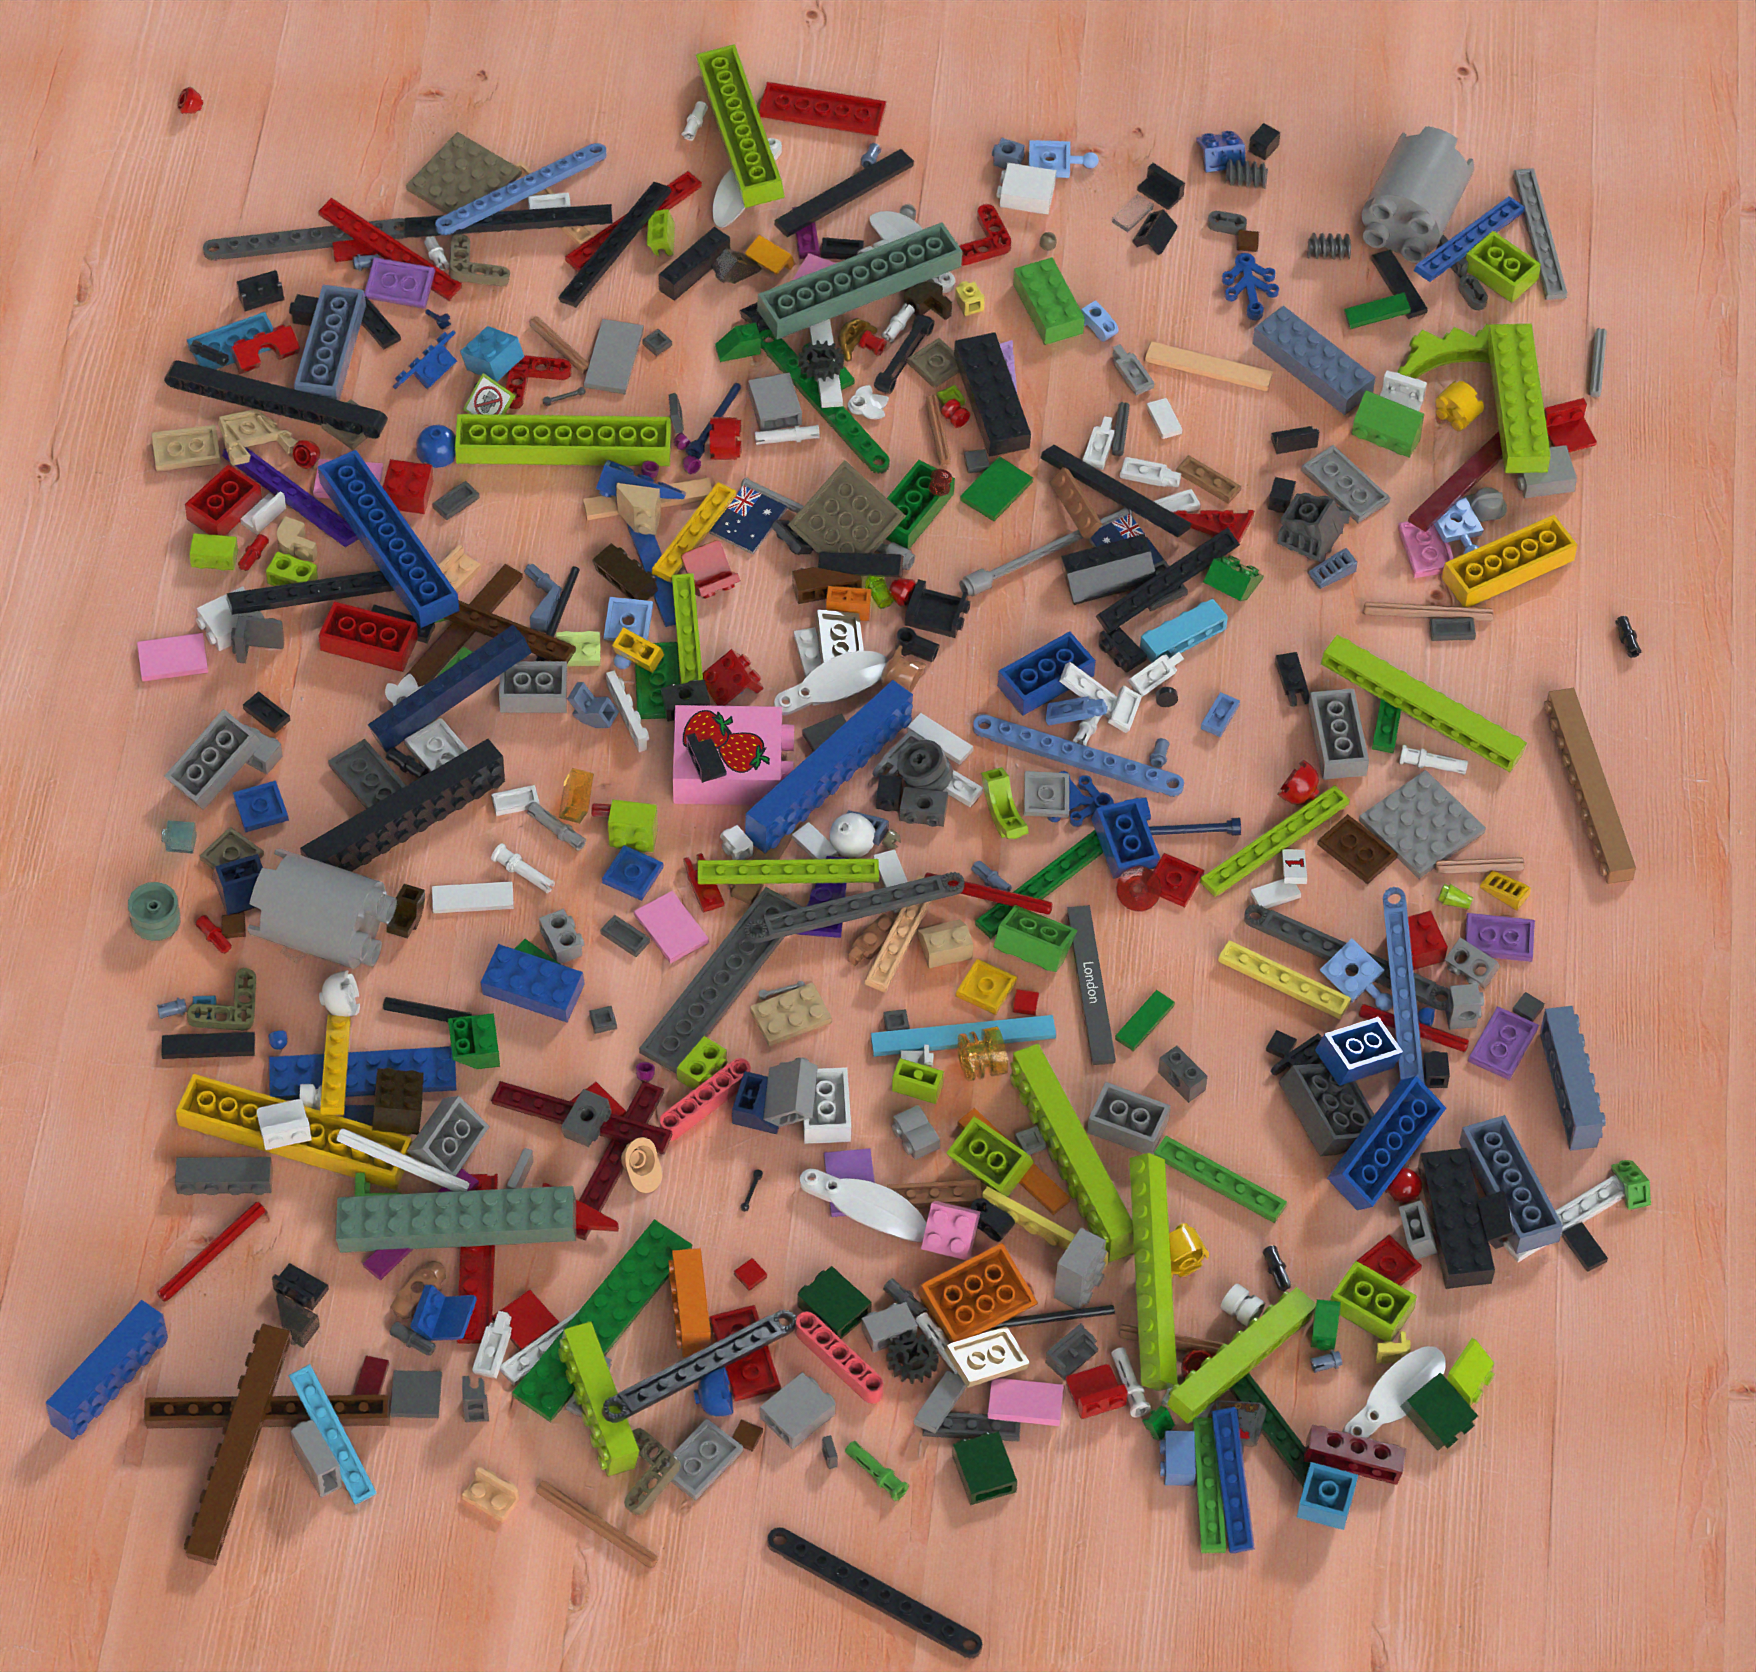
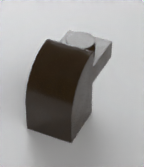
M921 282L904 293V304L907 303V306L908 304L911 305L915 310L913 314L916 316L918 314L924 315L930 309L944 320H947L952 314V302L948 297L942 295L943 286L940 284Z
M403 884L396 896V910L393 918L387 924L386 932L408 939L412 930H416L424 909L425 889Z

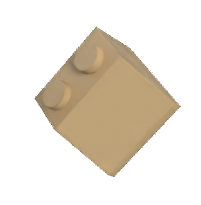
M617 483L618 513L634 532L644 535H656L661 516L660 489Z
M960 919L917 929L916 932L928 968L973 959V941L967 925Z

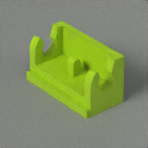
M669 209L656 211L648 220L647 245L651 247L656 256H659V249H664L668 256L674 255L675 222Z

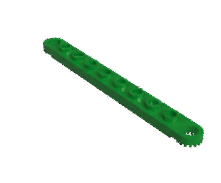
M771 330L762 331L760 333L761 349L766 352V355L783 374L790 373L793 385L860 460L869 467L870 471H873V473L877 472V474L886 472L889 469L890 459L881 447L844 406L822 408L818 381H815L813 376L808 379L807 373H801V368L798 367L799 356L782 338L776 339ZM767 337H771V339L773 338L774 341L768 343L764 340L765 338L767 339ZM877 459L880 461L881 459L885 463L883 465H876L873 462L877 461Z

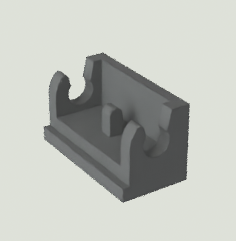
M1080 1323L1046 1352L1045 1363L1065 1380L1067 1376L1071 1375L1098 1352V1348L1095 1345L1097 1340Z
M462 1376L465 1422L489 1421L487 1394H485L482 1378H479V1386L474 1389L470 1387L469 1376Z

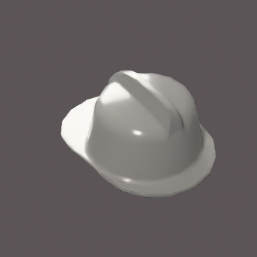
M1486 487L1480 489L1476 494L1463 497L1468 500L1479 522L1500 519L1507 512V504L1503 499V494L1496 489Z

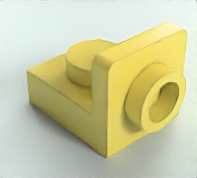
M1400 1331L1398 1343L1386 1341L1377 1344L1376 1363H1396L1411 1352L1410 1340H1406L1405 1331Z

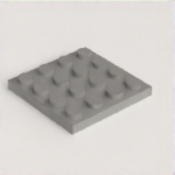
M1426 770L1359 816V821L1372 834L1398 853L1397 858L1418 879L1434 869L1436 861L1447 860L1484 834L1486 827Z

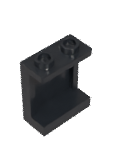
M918 579L905 613V626L955 638L958 630L962 631L964 613L968 614L971 601H968V593L963 592L960 598L926 589V581Z

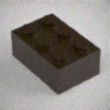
M377 1068L372 1121L373 1131L419 1134L424 1073L414 1070L402 1071L392 1068Z

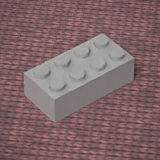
M1354 688L1310 692L1308 709L1323 780L1367 776L1369 758Z
M223 709L166 773L165 777L172 785L204 810L261 746L262 742L253 732Z

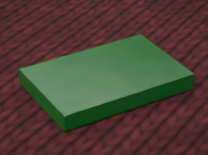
M999 456L960 496V501L990 520L995 521L1033 483V477Z

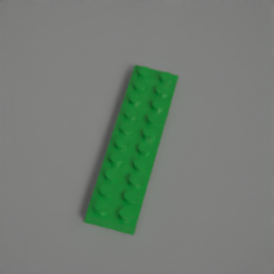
M654 1219L564 1329L592 1322L603 1355L605 1356L669 1278L668 1260H673L672 1251L692 1249L693 1244ZM563 1331L512 1392V1397L549 1422L556 1417L575 1391L574 1384H570L567 1379V1365L565 1362H561L558 1353Z

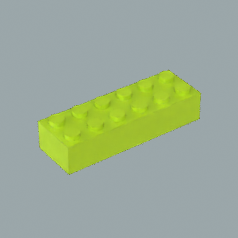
M592 1322L564 1329L562 1339H560L561 1346L558 1349L561 1362H565L567 1365L566 1375L569 1383L574 1384L576 1390L574 1391L575 1401L584 1410L582 1419L586 1427L589 1426L592 1433L590 1434V1441L592 1447L597 1448L599 1452L598 1463L601 1470L605 1469L607 1477L635 1469L639 1449L628 1419L612 1423L607 1421L601 1412L604 1402L608 1398L617 1395L618 1392ZM615 1406L608 1408L612 1412L611 1414L618 1415L620 1413V1410Z

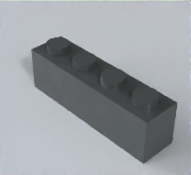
M271 1157L177 1158L175 1176L177 1194L190 1196L193 1194L216 1195L229 1193L231 1195H239L241 1193H253L262 1195L272 1193Z

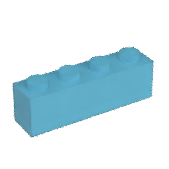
M1214 599L1202 602L1196 608L1181 613L1175 619L1165 621L1161 626L1146 631L1141 636L1140 648L1147 654V658L1151 663L1163 655H1167L1170 659L1178 652L1182 653L1226 630L1228 616Z

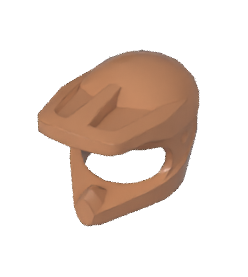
M899 645L892 658L882 670L881 682L883 687H885L894 680L909 692H912L924 672L926 664L919 661L909 662L905 660L904 657H901L903 646Z

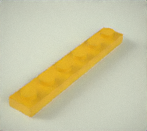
M717 482L653 566L652 574L671 583L672 575H677L683 567L682 553L699 546L736 497V490Z
M327 1016L320 1106L321 1115H344L351 1017Z

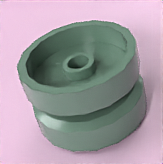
M149 882L138 886L131 893L128 899V911L131 926L138 936L149 941H159L170 937L177 931L181 923L178 897L171 887L159 882Z

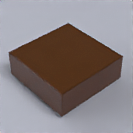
M1239 230L1237 250L1258 252L1259 232Z
M245 914L222 915V935L225 938L246 937Z
M741 1419L732 1438L741 1444L743 1448L753 1452L763 1434V1428Z

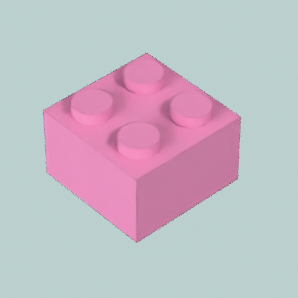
M939 1201L932 1202L921 1249L968 1260L971 1256L981 1212Z

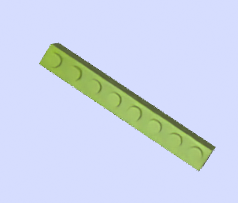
M1298 1287L1290 1293L1286 1291L1275 1306L1271 1304L1266 1308L1262 1317L1259 1319L1257 1317L1254 1318L1244 1332L1241 1330L1237 1332L1230 1344H1223L1213 1358L1208 1357L1205 1359L1198 1371H1191L1186 1376L1185 1382L1181 1385L1177 1383L1169 1391L1170 1398L1167 1406L1189 1424L1309 1322L1314 1316L1316 1303Z

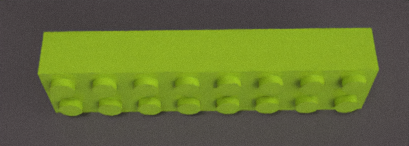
M1532 323L1490 324L1487 345L1505 473L1548 472L1551 454Z

